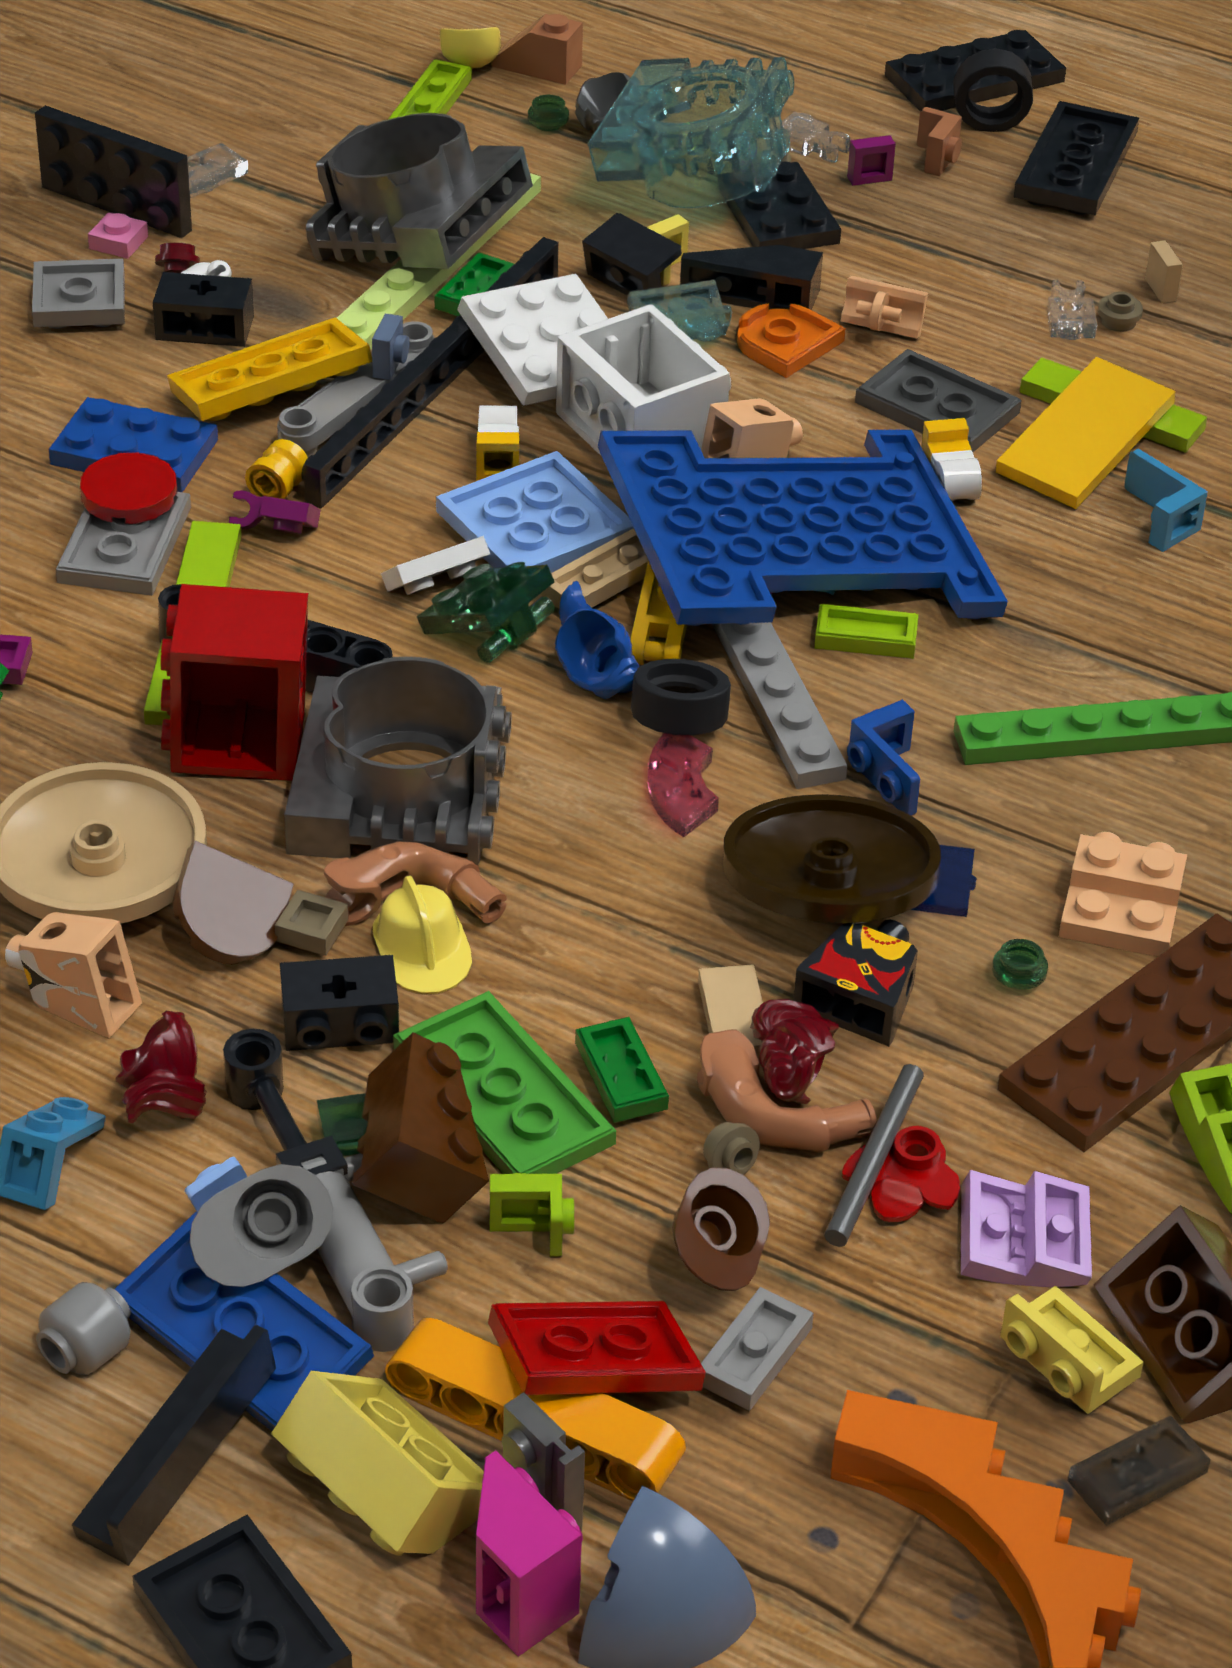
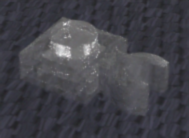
M794 111L772 129V139L783 141L788 146V150L806 157L811 152H816L823 160L836 163L838 161V152L848 153L850 148L849 135L838 131L829 132L830 124L814 119L806 113Z
M1053 280L1047 305L1050 337L1066 340L1095 338L1097 319L1093 298H1084L1086 286L1082 280H1077L1076 289L1074 290L1063 289L1060 286L1059 280Z

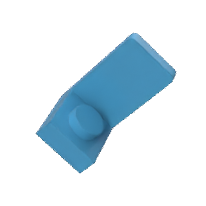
M1136 449L1130 452L1124 487L1128 492L1154 507L1151 513L1152 525L1148 543L1164 552L1201 530L1208 491L1142 450Z
M59 1097L4 1125L0 1141V1196L43 1210L55 1205L65 1148L104 1128L106 1116L88 1110V1104L82 1100Z

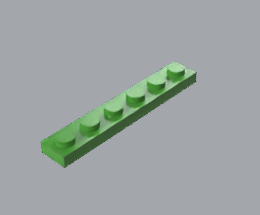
M1232 692L955 716L953 732L965 765L1232 742Z

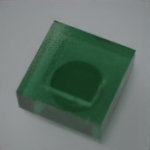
M366 1093L317 1100V1117L321 1136L325 1138L332 1135L343 1156L360 1153L357 1151L358 1141L366 1133L368 1121L362 1118Z

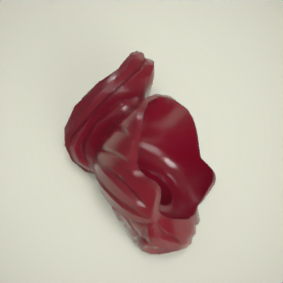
M790 999L768 1000L754 1010L750 1026L753 1029L754 1038L761 1040L759 1055L760 1064L764 1071V1079L769 1089L777 1098L784 1101H794L799 1104H808L811 1099L806 1096L805 1092L817 1077L825 1054L834 1050L835 1041L833 1035L839 1029V1024L822 1018L820 1013L811 1005Z
M164 1011L162 1013L163 1017L159 1018L147 1032L143 1044L136 1049L125 1050L120 1056L122 1072L116 1076L115 1082L128 1088L122 1098V1102L126 1105L128 1123L133 1124L142 1113L150 1110L162 1111L181 1119H194L202 1113L203 1106L206 1104L205 1096L207 1091L205 1090V1084L195 1078L197 1074L198 1049L192 1028L184 1018L183 1012Z

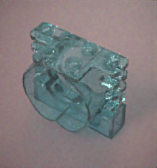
M774 57L767 70H763L760 58H750L745 68L738 65L737 59H727L724 64L714 65L713 60H703L700 66L691 68L689 58L642 60L588 142L596 180H644L646 193L652 200L655 199L660 203L675 208L709 207L741 198L753 191L764 192L772 177L776 175L784 156L788 154L790 149V136L788 130L783 129L781 112L789 96L794 92L795 83L793 72L787 69L785 57Z

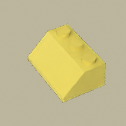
M310 1371L271 1432V1435L289 1451L286 1455L288 1461L298 1470L317 1477L330 1489L328 1493L329 1499L341 1510L351 1515L359 1516L372 1528L370 1532L372 1540L391 1554L402 1556L404 1553L433 1554L478 1520L484 1470L383 1379Z

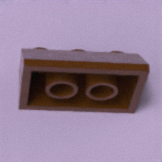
M1180 1205L1093 1285L1181 1420L1189 1424L1232 1409V1245L1217 1224Z

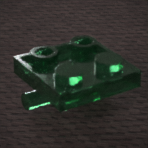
M516 562L506 567L492 568L490 564H482L468 570L463 575L464 581L458 586L442 591L432 598L433 605L418 615L417 619L424 634L494 631L495 634L477 647L479 658L486 663H491L507 649L515 650L533 636L537 631V625L555 611L553 602L545 596L540 597L532 605H528L529 602L555 583L548 565L526 566L524 562Z

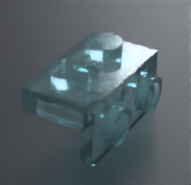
M715 280L629 292L627 298L629 311L652 304L667 318L671 319L692 340L698 339L703 342L712 341L722 335H726L733 315L730 305H722Z

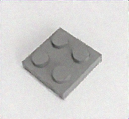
M124 259L34 262L33 326L60 329L66 326L94 325L96 327H107L112 324H125Z

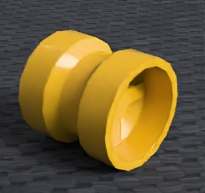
M275 440L263 452V456L258 458L246 470L245 480L250 492L258 497L266 496L286 499L292 492L293 486H297L302 481V468L308 458L305 451L290 440Z

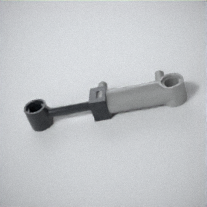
M252 1028L233 1034L225 1042L223 1048L226 1092L229 1100L242 1109L263 1110L284 1150L276 1153L277 1165L300 1166L317 1175L327 1188L333 1206L332 1225L324 1242L316 1250L352 1316L353 1332L369 1343L373 1351L387 1352L398 1349L414 1328L413 1285L445 1274L448 1270V1265L444 1254L440 1251H435L397 1265L393 1264L349 1184V1181L353 1180L354 1172L362 1165L363 1155L359 1153L344 1158L332 1135L307 1143L282 1098L284 1084L280 1041L274 1034L263 1029Z

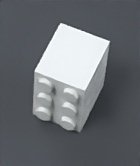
M650 304L558 336L556 413L596 452L600 454L597 446L601 431L691 430L700 449H702L710 404L728 402L729 390L731 389L730 373L654 305Z

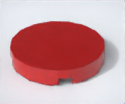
M135 452L106 456L89 465L82 474L80 481L81 502L89 513L103 521L113 522L112 517L125 518V524H139L150 521L170 510L174 504V496L177 494L176 473L169 463L153 455Z

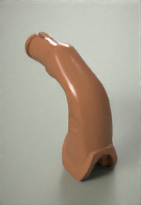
M398 841L379 846L352 859L346 857L333 860L324 869V877L327 878L328 883L332 886L325 898L348 904V921L345 926L354 925L368 919L380 908L381 902L396 889L402 888L405 876L410 875L413 877L416 885L434 886L444 891L450 899H458L463 902L484 923H491L497 920L504 913L507 905L504 902L507 900L506 895L480 875L479 867L473 861L417 842Z
M736 1029L709 1033L702 1040L700 1046L702 1069L697 1073V1083L700 1091L704 1096H711L726 1122L744 1123L755 1130L760 1144L822 1152L828 1150L830 1144H835L839 1141L871 1136L877 1119L869 1099L864 1098L849 1104L823 1109L818 1105L808 1108L779 1107L763 1090L759 1080L760 1063L754 1046L744 1034Z

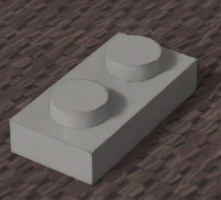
M760 1287L701 1362L706 1371L703 1387L750 1411L811 1331L814 1313Z

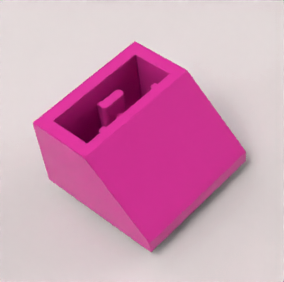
M495 1450L485 1457L476 1530V1614L519 1657L579 1614L583 1536L577 1522L567 1511L563 1509L556 1510L539 1493L536 1483L523 1468H513Z

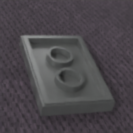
M910 349L905 350L857 388L855 403L922 434L924 421L965 418L969 427L968 441L972 452L977 450L1020 413L1022 402L1018 397Z

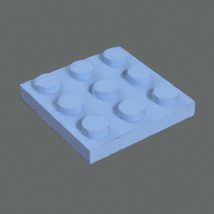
M558 451L436 496V512L466 541L484 536L490 555L483 558L514 588L545 577L634 528L630 518Z

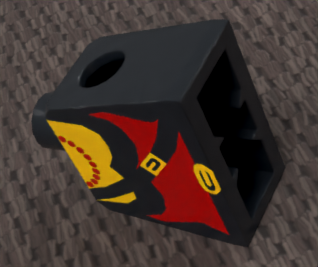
M891 919L881 922L876 930L858 923H843L796 969L794 1001L813 1006L822 1018L839 1024L840 1028L889 1047L893 1042L914 985L918 950L913 944L908 943L910 939L909 932L901 923Z

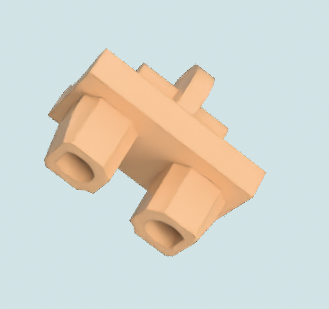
M850 276L847 280L846 299L840 321L868 327L875 331H885L917 339L921 335L928 292Z

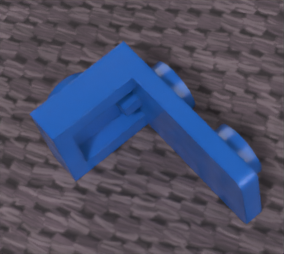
M902 699L851 720L847 756L852 767L857 772L862 773L879 790L885 801L892 803L897 809L909 815H914L917 812L920 777L899 755L910 750L915 711Z

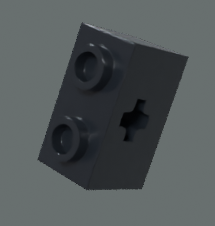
M163 272L153 299L155 340L245 347L254 318L252 279Z
M393 955L280 963L286 1051L393 1043V1035L399 1033V1002Z

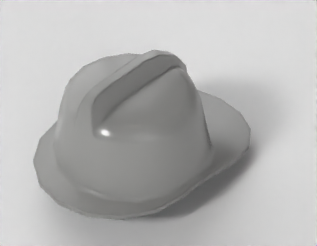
M279 1164L259 1170L216 1193L201 1206L191 1226L189 1243L194 1261L207 1277L226 1286L245 1287L267 1279L306 1258L322 1245L332 1225L333 1206L329 1191L317 1175L300 1166Z

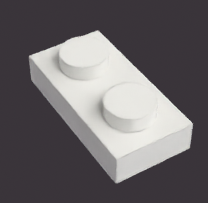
M484 536L397 565L381 573L387 592L404 587L406 594L409 595L434 586L432 576L447 572L449 579L452 580L477 571L475 561L490 555Z

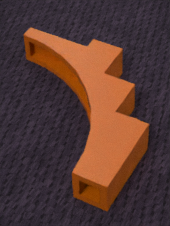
M847 1390L834 1441L830 1479L879 1493L922 1514L961 1542L996 1578L1021 1616L1037 1656L1039 1668H1100L1103 1650L1116 1651L1121 1625L1132 1628L1135 1626L1141 1588L1129 1586L1133 1559L1068 1545L1072 1518L1060 1516L1064 1489L1001 1476L1006 1450L994 1448L998 1422Z

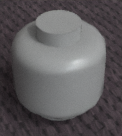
M78 1283L41 1312L39 1317L40 1332L36 1335L37 1345L48 1363L59 1372L67 1374L69 1371H72L76 1374L87 1376L128 1345L130 1327L127 1319L131 1315L130 1308L122 1295L113 1288L108 1287L104 1290L94 1283Z

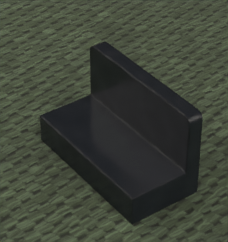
M621 213L614 214L582 240L587 274L645 306L650 304L656 306L663 300L660 272L682 255L681 245Z

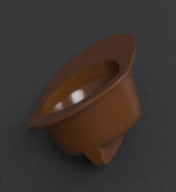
M710 1168L697 1174L687 1187L681 1205L674 1216L672 1232L678 1255L692 1274L704 1284L715 1289L736 1291L747 1286L756 1273L763 1247L768 1237L770 1226L768 1207L759 1189L744 1175L729 1168Z

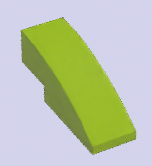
M1232 1063L1180 1073L1169 1091V1095L1196 1158L1212 1187L1232 1215Z

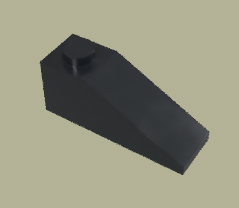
M784 245L683 253L681 257L679 295L749 308L769 304V309H790V304H797L812 310L820 291L823 252Z

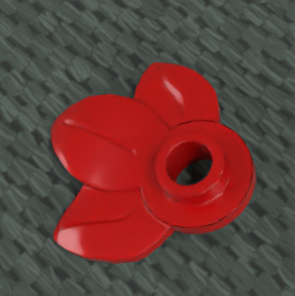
M909 1126L900 1130L895 1136L891 1149L872 1187L871 1202L873 1211L881 1220L885 1222L908 1220L919 1212L924 1203L939 1209L950 1210L957 1201L960 1193L959 1177L945 1164L946 1150L939 1136L933 1130L923 1126ZM866 1145L856 1150L844 1164L842 1170V1178L844 1180H850Z

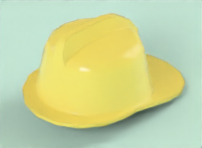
M411 875L405 876L402 888L396 889L389 894L383 903L381 912L373 923V937L380 956L393 955L396 984L405 990L419 994L442 993L455 988L467 977L472 965L471 949L462 924L455 913L452 901L444 891L434 886L416 885Z

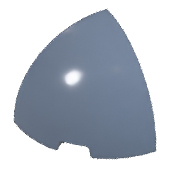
M642 1486L631 1504L609 1550L608 1559L611 1561V1567L606 1574L604 1585L597 1597L590 1602L581 1637L578 1663L590 1668H692L711 1660L735 1643L755 1619L756 1604L750 1582L733 1554L709 1528L673 1501Z

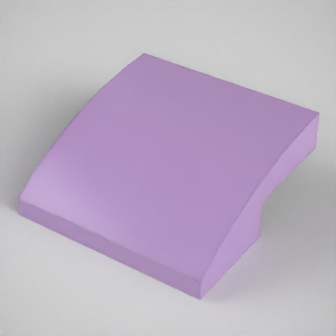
M970 1170L961 1184V1275L1002 1284L1037 1287L1087 1285L1092 1278L1089 1186L1037 1171L1033 1172L1026 1185Z

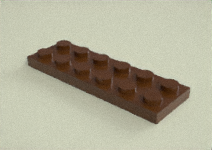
M1216 913L1001 1072L997 1090L1081 1151L1086 1152L1174 1084L1180 1073L1189 1072L1232 1039V923Z

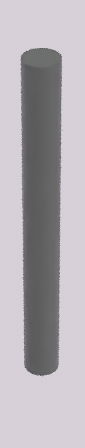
M906 1064L902 1067L825 1231V1239L834 1246L842 1247L847 1244L891 1149L895 1136L922 1082L924 1073L916 1065Z

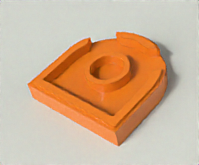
M762 304L748 310L741 316L737 329V345L748 358L788 378L845 341L846 328L801 305L790 304V309H769V304Z

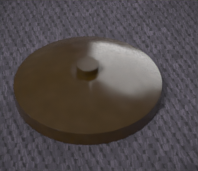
M816 794L773 800L758 805L736 818L727 829L724 837L723 870L730 884L745 898L765 909L807 921L861 923L902 914L923 903L935 890L940 876L941 849L934 834L922 822L892 806L858 797Z

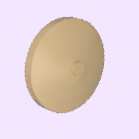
M97 762L77 764L50 771L25 783L0 804V892L14 906L40 919L53 912L114 919L120 921V923L148 916L173 902L187 849L194 841H198L207 845L204 815L195 798L183 786L173 779L145 767L124 763Z

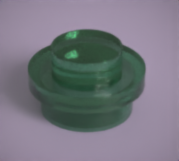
M550 94L540 95L533 99L532 106L528 109V120L542 131H555L569 121V110L565 106L564 99Z
M1012 939L1004 943L1001 949L994 955L992 971L996 979L1005 986L1020 990L1032 989L1045 981L1048 973V962L1042 948L1035 942L1027 939Z

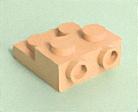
M1099 832L1094 836L1080 834L1058 937L1157 957L1169 949L1187 854L1177 853L1170 845L1163 842H1153L1147 846L1125 843L1111 832Z

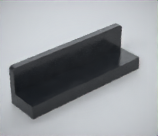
M254 1325L247 1336L241 1339L221 1328L72 1523L77 1538L124 1564L130 1565L275 1371L276 1364L268 1330Z

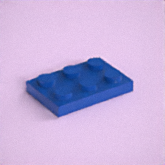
M87 397L49 448L50 465L84 472L89 465L106 456L118 453H144L157 456L169 463L176 473L177 492H183L218 441V428L216 424L198 421L191 417H179L156 412L149 408H137L110 402L106 399Z

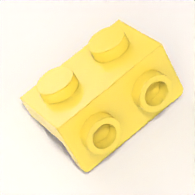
M1054 1286L1030 1303L1019 1294H1015L1006 1300L1000 1337L1017 1357L1026 1359L1049 1379L1052 1387L1061 1396L1070 1398L1087 1414L1141 1377L1144 1361L1057 1286Z

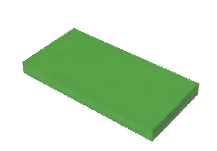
M490 991L393 1035L394 1050L414 1032L435 1043L442 1042L457 1053L461 1062V1072L467 1096L472 1105L471 1111L478 1139L482 1145L483 1152L502 1174H557L616 1144V1129Z

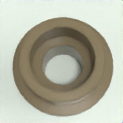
M1114 292L1099 301L1098 313L1101 316V323L1110 330H1131L1142 317L1143 306L1141 302L1127 292Z
M725 1122L716 1126L707 1136L703 1148V1154L708 1162L709 1169L729 1168L742 1175L751 1169L757 1159L760 1148L759 1137L755 1130L744 1123Z

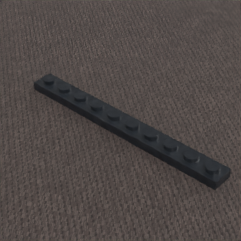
M545 237L541 238L529 251H525L521 258L507 272H503L487 291L557 278L559 242ZM461 315L457 316L443 333L434 338L429 346L414 360L409 361L404 370L390 383L385 384L381 391L365 407H361L344 427L336 431L324 446L314 455L307 458L302 468L305 503H310L322 509L485 351Z

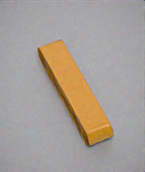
M423 1318L418 1321L385 1367L386 1378L400 1394L502 1441L504 1405L523 1393L499 1346L434 1318ZM604 1393L527 1395L566 1432V1446L570 1450L579 1445L585 1451L584 1479L629 1500L634 1501L642 1486L659 1493L685 1453V1440L680 1432L671 1424Z

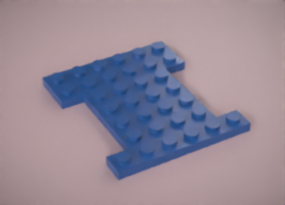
M691 430L600 432L597 447L677 625L699 626L703 624L726 623L746 625L750 623L773 622L777 606L770 592L810 590L826 592L829 590L872 591L874 589L918 590L920 588H942L957 618L980 619L1003 617L1008 601L912 430H868L864 446L870 457L705 458Z

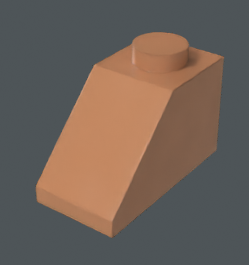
M545 14L510 39L492 61V67L566 85L582 66L583 23L570 20L560 14Z

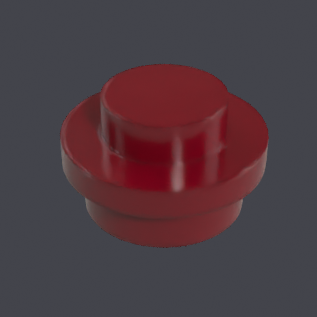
M187 243L161 244L160 254L155 256V264L164 267V272L181 273L194 264L200 263V258L195 255V246Z

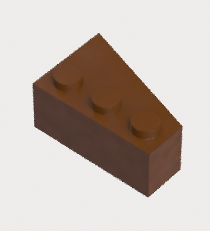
M412 1032L368 1075L362 1118L368 1121L367 1131L359 1139L357 1151L363 1155L362 1165L354 1172L352 1185L442 1224L489 1182L483 1158V1148L478 1139L471 1111L472 1105L467 1096L461 1072V1062L457 1053L448 1045L442 1042L435 1043Z

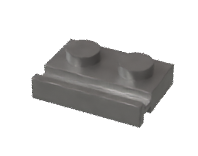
M523 1392L504 1405L503 1458L513 1468H523L536 1483L539 1493L556 1510L563 1509L575 1519L582 1531L585 1451L579 1445L570 1450L566 1446V1432Z

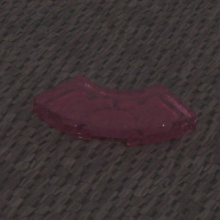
M664 733L655 744L649 759V797L661 819L676 833L685 837L718 812L719 798L706 787L702 778V773L712 763L713 748L691 735Z

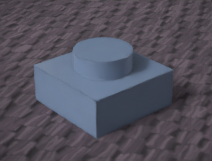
M385 313L372 338L374 378L391 380L399 363H405L407 360L410 341L409 336L403 335V316Z

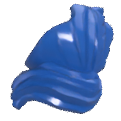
M574 581L572 585L565 589L561 596L559 614L562 626L555 640L557 656L568 678L576 686L592 691L602 699H608L617 693L632 691L633 676L639 668V664L632 654V643L629 633L613 617L591 608L585 601L579 582Z

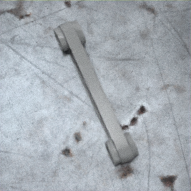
M412 321L403 324V335L409 336V353L406 362L399 363L391 380L374 378L373 364L370 362L359 366V369L353 374L336 377L298 406L283 410L277 424L278 440H290L299 445L305 451L307 457L314 455L321 443L344 427L361 407H365L381 391L385 384L390 383L404 370L409 361L414 360L429 346L430 342L435 338L432 328L422 322Z

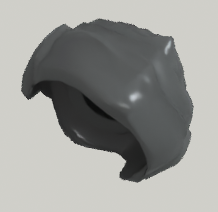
M612 72L597 78H589L580 88L576 99L575 113L579 122L587 131L593 130L599 136L607 138L610 136L616 137L619 134L622 135L631 131L635 124L639 122L640 117L643 115L642 109L645 104V94L642 92L640 84L625 73Z

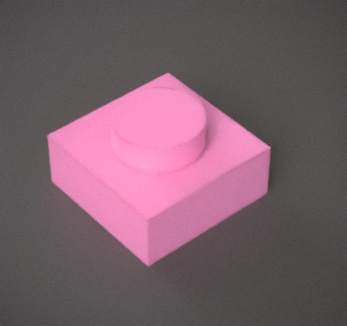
M108 212L88 233L89 249L128 259L147 239V222L130 218L125 214Z

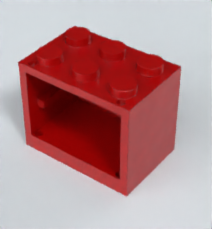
M181 584L178 605H168L166 635L172 636V639L163 638L160 660L161 670L166 671L167 676H170V679H163L161 690V711H167V716H170V719H163L161 750L170 751L171 772L293 780L301 746L305 715L309 593Z

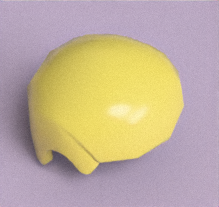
M499 28L441 29L440 46L442 54L449 62L472 67V69L481 68L492 62L500 51L501 37Z

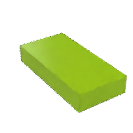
M820 604L814 649L914 659L919 614Z

